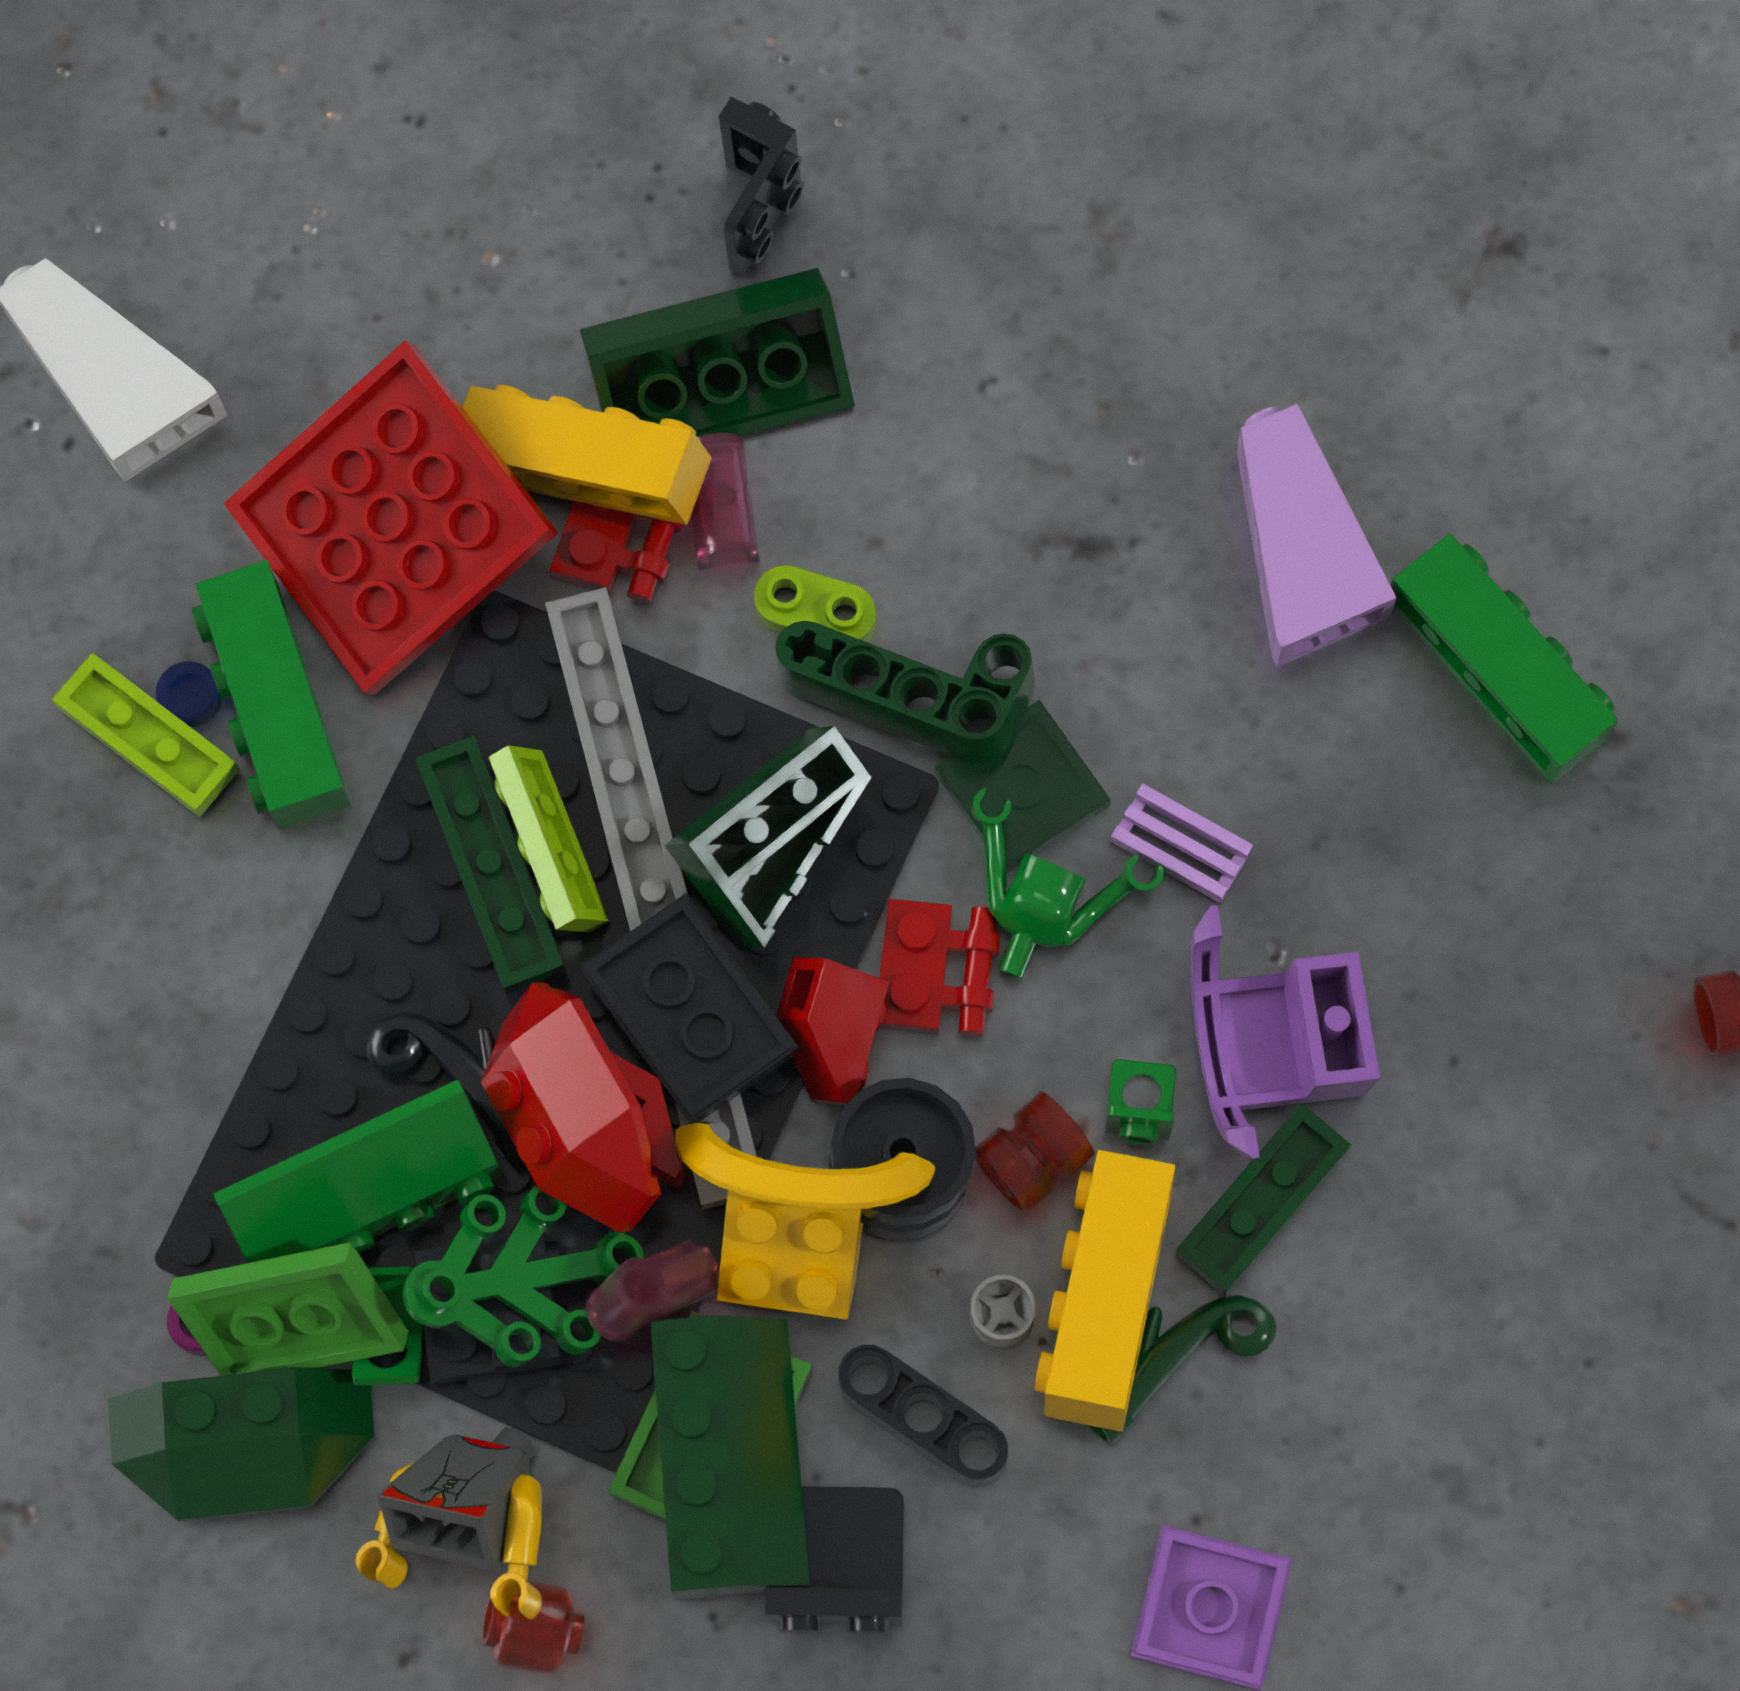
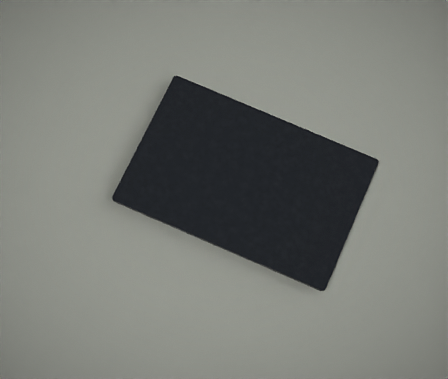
M495 590L476 606L156 1252L155 1262L164 1272L176 1277H183L248 1263L213 1193L454 1082L426 1047L416 1064L406 1072L392 1075L383 1073L375 1068L367 1057L366 1043L370 1031L378 1022L387 1016L403 1012L423 1015L441 1024L463 1041L479 1057L478 1029L482 1026L489 1027L496 1043L503 1021L529 988L527 986L505 994L415 761V758L474 735L495 787L496 775L489 756L508 745L543 751L610 922L590 933L556 930L554 923L545 915L566 971L540 982L549 984L550 988L559 989L580 998L608 1049L655 1076L579 969L581 965L629 933L630 928L548 612ZM622 644L672 838L692 824L805 731L820 728ZM843 737L872 778L831 843L825 845L805 876L807 881L799 894L792 896L773 927L775 932L765 948L739 947L681 869L688 897L775 1016L777 1015L793 957L826 958L857 970L888 903V899L896 886L938 794L939 783L934 775ZM500 800L506 818L512 830L513 836L517 843V837L519 834L512 819V816L510 814L509 808H507ZM522 856L529 877L535 889L536 895L540 902L539 896L541 890L539 888L538 882L536 880L531 865H529ZM399 1035L390 1040L387 1045V1054L396 1056L402 1053L407 1047L408 1036ZM793 1057L740 1093L756 1156L765 1160H770L804 1086ZM662 1086L675 1135L676 1129L681 1127L675 1102ZM474 1108L504 1173V1177L493 1181L495 1189L488 1194L496 1197L503 1204L506 1212L505 1222L496 1233L512 1231L522 1214L521 1202L524 1196L537 1185L526 1164L521 1167H515L495 1145L496 1136ZM682 1162L686 1181L680 1191L658 1179L661 1195L635 1227L629 1232H624V1234L633 1237L640 1244L645 1258L642 1273L625 1288L616 1291L603 1289L592 1279L554 1286L557 1305H567L569 1313L575 1310H587L599 1320L601 1336L593 1347L579 1355L569 1354L562 1349L563 1365L433 1385L430 1381L424 1334L419 1381L415 1384L509 1427L518 1429L529 1436L607 1471L617 1473L656 1389L651 1321L688 1318L692 1311L700 1313L720 1269L726 1204L703 1210L693 1171ZM535 1197L537 1209L545 1215H551L552 1207L545 1198ZM457 1199L434 1209L435 1217L419 1228L399 1233L397 1227L374 1237L375 1245L367 1252L361 1254V1259L367 1268L411 1267L414 1269L416 1267L414 1251L450 1245L461 1226L460 1215L467 1204L460 1205ZM567 1204L562 1217L544 1230L548 1242L559 1240L562 1255L589 1251L604 1236L617 1232ZM475 1208L474 1215L476 1220L483 1226H491L492 1221L489 1213L482 1208ZM613 1248L612 1255L614 1260L619 1265L628 1267L629 1263L624 1253L617 1248ZM571 1323L573 1337L578 1341L586 1342L585 1329L578 1323ZM404 1349L401 1352L370 1357L369 1361L379 1368L394 1367L404 1360L407 1351Z

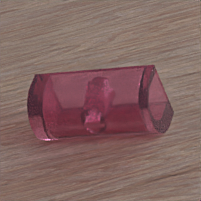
M714 433L699 436L697 438L712 459L691 513L698 570L760 562L744 441L740 436L730 433Z

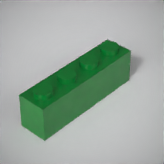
M1449 533L1392 578L1390 586L1396 596L1394 608L1546 779L1553 784L1610 738L1618 722V718L1614 715L1615 707L1608 695L1594 683L1587 685L1572 669L1573 661L1571 656L1558 640L1551 636L1545 639L1529 621L1531 615L1524 602L1510 590L1503 592L1489 577L1488 565L1481 554L1469 544L1461 546L1452 534Z
M268 560L195 583L202 605L191 608L202 642L207 643L214 640L220 661L209 664L220 698L223 700L232 697L238 718L229 720L228 725L239 756L251 755L257 775L248 777L246 780L258 814L269 811L278 829L351 805L277 579Z

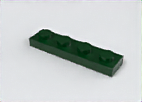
M473 735L416 757L415 761L505 994L565 972V966L475 736Z

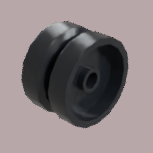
M913 1078L881 1080L856 1093L838 1115L830 1144L828 1169L871 1167L889 1161L901 1152L915 1154L930 1161L935 1166V1174L930 1184L918 1194L894 1204L862 1209L860 1223H863L862 1230L867 1234L891 1241L922 1238L945 1226L963 1204L976 1156L973 1126L959 1102L937 1085Z

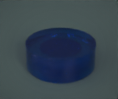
M184 661L172 665L161 675L156 686L157 702L191 728L209 722L217 714L221 706L222 699L216 688L211 670L198 662Z

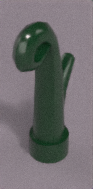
M1242 1295L1221 1297L1202 1305L1175 1323L1159 1337L1163 1313L1160 1307H1152L1147 1314L1123 1432L1087 1425L1088 1428L1104 1443L1112 1446L1134 1425V1416L1179 1366L1215 1331L1223 1345L1234 1354L1247 1357L1263 1352L1273 1342L1277 1329L1275 1317L1269 1308L1257 1299ZM1246 1319L1255 1324L1257 1328L1251 1335L1241 1336L1236 1334L1231 1327L1232 1320Z

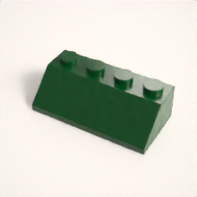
M819 268L580 329L601 412H604L607 407H616L634 414L639 420L660 424L661 419L664 418L678 420L696 431V436L702 445L855 406L831 295Z
M709 1315L651 1321L671 1593L676 1600L766 1592V1587L809 1588L810 1576L788 1320Z

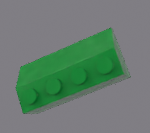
M456 1080L215 1192L213 1195L248 1263L350 1242L358 1254L361 1255L375 1245L373 1238L395 1227H397L399 1233L414 1230L431 1221L435 1217L433 1210L457 1199L460 1205L468 1204L478 1195L491 1193L495 1189L493 1181L504 1177V1173L461 1083L459 1080Z

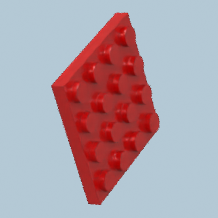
M406 340L223 503L262 557L268 560L274 573L363 693L373 696L559 534L418 348Z

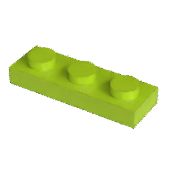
M93 652L51 699L56 708L198 817H201L240 770L238 764L232 758Z
M508 745L489 756L496 775V792L502 803L509 808L519 834L517 837L519 851L525 861L532 867L541 890L539 899L545 915L554 923L556 930L590 933L610 922L543 751Z

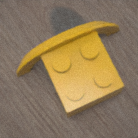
M693 1123L684 1125L676 1129L675 1150L682 1162L698 1176L718 1187L728 1190L717 1301L848 1320L857 1280L863 1223H860L862 1209L894 1204L912 1197L926 1188L935 1174V1166L930 1161L910 1153L901 1152L893 1159L871 1167L823 1169L799 1167L769 1161L739 1151L719 1138L709 1124Z

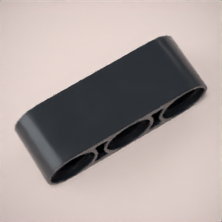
M863 1344L851 1349L843 1357L839 1366V1385L844 1400L853 1409L963 1484L970 1487H986L995 1483L1003 1475L1008 1460V1443L1004 1433L994 1423L886 1349L876 1345ZM865 1363H874L881 1366L888 1376L885 1386L874 1394L857 1392L851 1386L850 1377L858 1366ZM919 1400H928L940 1408L943 1417L940 1424L934 1430L918 1432L906 1424L904 1415L907 1408ZM972 1438H984L995 1446L997 1451L996 1461L984 1470L968 1468L959 1456L961 1446Z

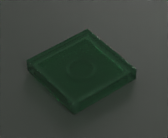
M1040 699L1027 707L1007 750L998 760L990 764L976 765L951 756L935 766L936 776L983 843V826L971 814V798L977 791L986 787V792L980 801V809L984 815L991 818L998 816L1004 800L1007 797L1010 798L1012 805L1010 814L1002 821L1007 873L1020 865L1024 853L1035 856L1111 805L1110 797Z

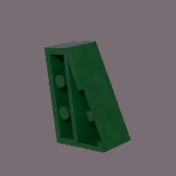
M835 726L808 729L664 846L739 947L765 948L775 932L773 927L792 896L799 894L807 881L805 876L823 847L831 843L872 777Z

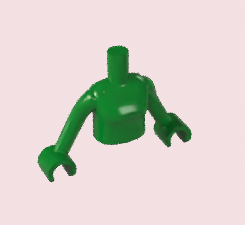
M986 787L977 791L971 798V814L983 826L989 911L996 918L998 924L1012 934L998 969L1015 977L1022 978L1035 945L1049 948L1059 945H1071L1100 916L1133 890H1152L1163 879L1164 870L1162 864L1159 863L1154 868L1149 882L1146 884L1137 882L1133 877L1132 870L1139 854H1134L1123 863L1121 876L1085 902L1072 916L1075 903L1086 879L1044 859L1024 853L1016 876L1006 891L1007 865L1002 821L1010 814L1012 806L1010 798L1007 797L1004 800L1000 813L994 818L987 817L980 809V801L986 792Z

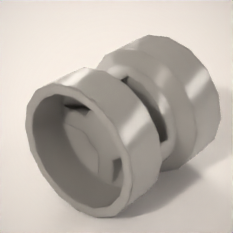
M1011 1275L992 1276L976 1287L970 1302V1325L974 1335L982 1344L997 1350H1009L1019 1346L1029 1337L1034 1326L1036 1301L1031 1289L1022 1280Z

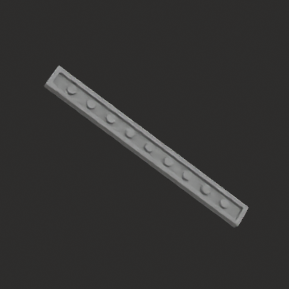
M604 587L546 602L545 605L630 931H632L683 894H687L680 866L664 846L673 838L608 591ZM740 1094L699 1122L709 1124L714 1133L729 1146L756 1156ZM675 1104L680 1125H689L690 1123ZM693 1171L703 1210L727 1203V1189L716 1186Z

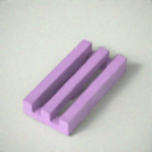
M1143 783L1137 791L1134 801L1128 806L1119 826H1116L1110 838L1111 843L1132 855L1139 854L1138 858L1156 867L1159 863L1162 864L1166 874L1220 904L1253 849V844ZM1147 807L1230 853L1233 855L1232 859L1225 858L1143 812L1144 809ZM1136 825L1222 873L1220 880L1212 879L1131 833L1132 829Z

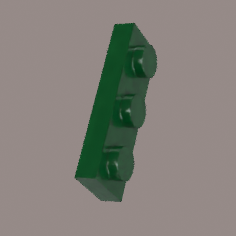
M1301 1103L1260 1150V1158L1252 1160L1177 1247L1175 1255L1221 1294L1226 1296L1350 1150L1352 1144Z

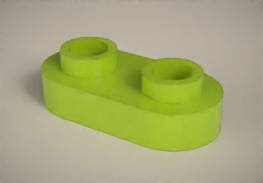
M789 565L769 569L756 583L754 602L757 615L762 623L772 630L782 632L784 628L794 622L810 621L865 642L869 641L875 631V603L869 593L857 585ZM783 587L792 588L797 593L792 601L786 603L777 601L774 598V594ZM842 605H849L856 610L855 616L847 621L837 619L833 612Z

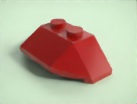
M544 982L532 983L503 1021L481 1084L539 1190L619 1233L629 1232L661 1195L658 1178L651 1174V1148L641 1105L581 999L565 991L550 988V985Z

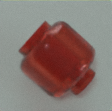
M528 1581L539 1591L542 1598L539 1613L530 1620L519 1611L518 1599L521 1592L511 1601L509 1617L502 1614L489 1597L483 1621L482 1645L491 1647L493 1658L499 1665L548 1674L553 1673L560 1667L566 1653L577 1654L579 1652L583 1638L585 1617L584 1614L574 1613L572 1595L566 1588Z

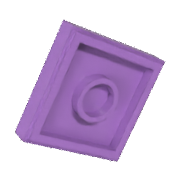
M1162 1525L1130 1658L1254 1691H1262L1293 1558Z

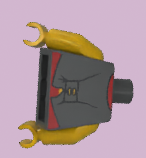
M511 1427L503 1429L492 1442L454 1434L442 1439L417 1461L398 1469L392 1475L389 1484L377 1495L381 1509L374 1529L380 1533L377 1541L367 1542L357 1552L355 1562L359 1572L371 1581L375 1582L377 1580L389 1589L397 1588L407 1574V1562L403 1556L394 1551L395 1549L492 1572H497L503 1563H508V1573L500 1576L493 1583L490 1590V1598L494 1606L506 1617H509L511 1602L521 1592L518 1599L519 1611L527 1619H533L540 1611L542 1598L539 1591L527 1581L529 1566H536L542 1526L543 1495L540 1483L534 1479L529 1461L534 1453L530 1439L520 1430Z

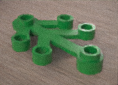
M536 1186L524 1196L521 1202L522 1214L491 1268L465 1274L482 1239H487L495 1234L503 1226L506 1219L503 1204L492 1195L482 1194L476 1196L463 1208L460 1215L461 1226L441 1260L423 1262L409 1273L403 1285V1301L408 1314L416 1322L431 1328H444L455 1323L493 1348L501 1362L511 1367H520L539 1352L541 1341L537 1330L526 1322H514L507 1326L474 1301L497 1298L556 1337L559 1346L565 1352L579 1355L589 1350L599 1341L601 1336L599 1320L587 1310H575L569 1313L535 1289L592 1279L603 1289L611 1291L620 1290L633 1282L642 1273L645 1263L644 1253L640 1244L633 1237L615 1232L604 1236L589 1251L526 1262L545 1228L555 1223L566 1210L565 1203L539 1190L538 1186ZM535 1197L545 1198L552 1207L551 1215H545L537 1209ZM475 1208H482L489 1213L492 1221L491 1226H483L476 1220L474 1215ZM613 1248H617L624 1253L629 1263L628 1267L621 1266L614 1260L612 1255ZM430 1283H438L444 1288L448 1296L447 1302H440L433 1298L429 1289ZM571 1323H578L585 1329L586 1342L578 1341L572 1336L570 1332ZM510 1335H517L524 1340L526 1344L525 1354H518L512 1350L509 1344Z

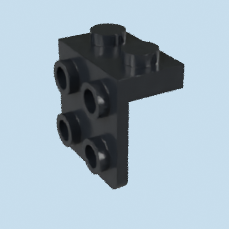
M731 96L719 115L726 168L750 181L727 217L723 231L729 270L742 275L750 262L759 264L763 260L773 240L774 232L771 231L772 226L781 212L788 215L794 209L802 194L804 182L801 181L800 177L802 158L798 155L796 129L782 123L781 118L769 107L758 102H750L747 105Z
M802 1486L810 1587H766L765 1615L768 1622H780V1632L820 1633V1623H848L847 1633L888 1634V1624H902L903 1495L895 1488Z

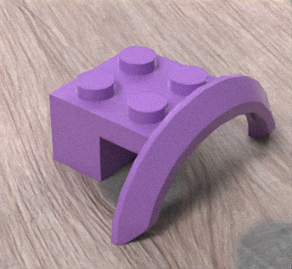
M1217 904L1209 907L1192 934L1190 975L1198 1051L1212 1115L1222 1138L1244 1158L1255 1160L1260 1158L1255 1126H1250L1247 1123L1242 1110L1365 1096L1381 1078L1359 953L1351 952L1294 959L1285 973L1219 980V948L1223 934Z

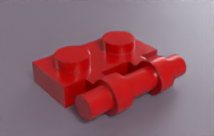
M573 501L549 569L551 579L592 591L606 587L610 596L619 573L633 577L627 596L634 601L648 604L651 601L656 584L664 582L670 565L665 557L673 534L681 532L683 524ZM635 523L650 527L642 551L634 552L627 550Z
M888 899L879 978L889 981L885 996L886 1013L879 1029L939 1035L941 1010L960 1012L958 1034L968 1037L983 1036L985 1016L993 1011L994 991L989 989L991 960L999 955L1000 935L995 933L996 918L990 913L989 907H972L969 930L958 931L950 930L952 905ZM947 954L966 956L963 986H944Z

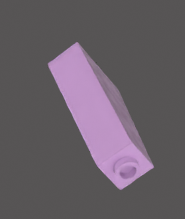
M1298 404L1279 411L1278 407H1269L1249 417L1244 424L1245 426L1240 429L1236 450L1271 657L1276 667L1389 619L1396 601V596Z

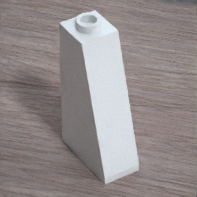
M47 258L34 266L27 265L15 270L6 278L4 285L0 287V304L6 315L124 483L228 416L217 391L210 382Z

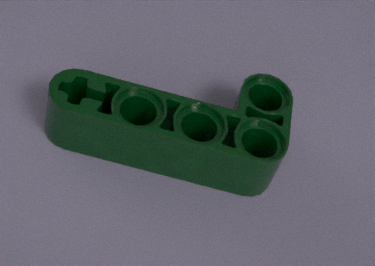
M800 621L792 623L779 634L775 645L783 682L788 690L796 696L976 765L990 764L1002 757L1022 720L1035 690L1034 671L1029 647L1024 640L1006 633L993 635L981 643L963 679L816 622ZM1005 666L1015 667L1020 670L1015 676L1008 679H998L991 675L996 669ZM869 675L877 678V681L867 688L860 689L850 685L853 680L860 676ZM926 697L935 700V703L926 710L916 711L907 707L911 701L917 698ZM983 719L993 723L990 729L982 733H972L965 730V727L974 720Z

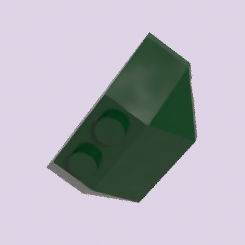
M287 1368L160 1382L108 1399L112 1465L179 1522L310 1508L345 1472L360 1452L364 1451L376 1438L372 1385H355L352 1379V1370Z

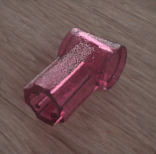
M690 1240L646 1259L640 1257L629 1258L590 1294L586 1303V1314L590 1324L600 1335L609 1340L617 1342L628 1340L644 1325L651 1323V1321H656L712 1295L718 1289L716 1279L718 1264L707 1246H697Z

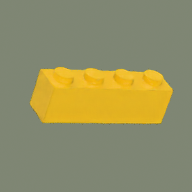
M471 385L462 406L526 491L684 525L688 524L712 459L697 438L696 431L689 425L674 419L664 418L658 424L639 420L634 414L616 407H607L604 412L584 409L579 403L562 396H551L549 401L531 398L523 391L508 385H497L495 390Z
M1098 1150L1093 1172L1081 1170L1074 1209L1084 1211L1080 1232L1068 1230L1061 1262V1269L1071 1270L1067 1292L1055 1290L1048 1320V1329L1058 1331L1054 1354L1041 1352L1035 1379L1034 1391L1045 1393L1044 1416L1123 1432L1173 1193L1175 1164Z

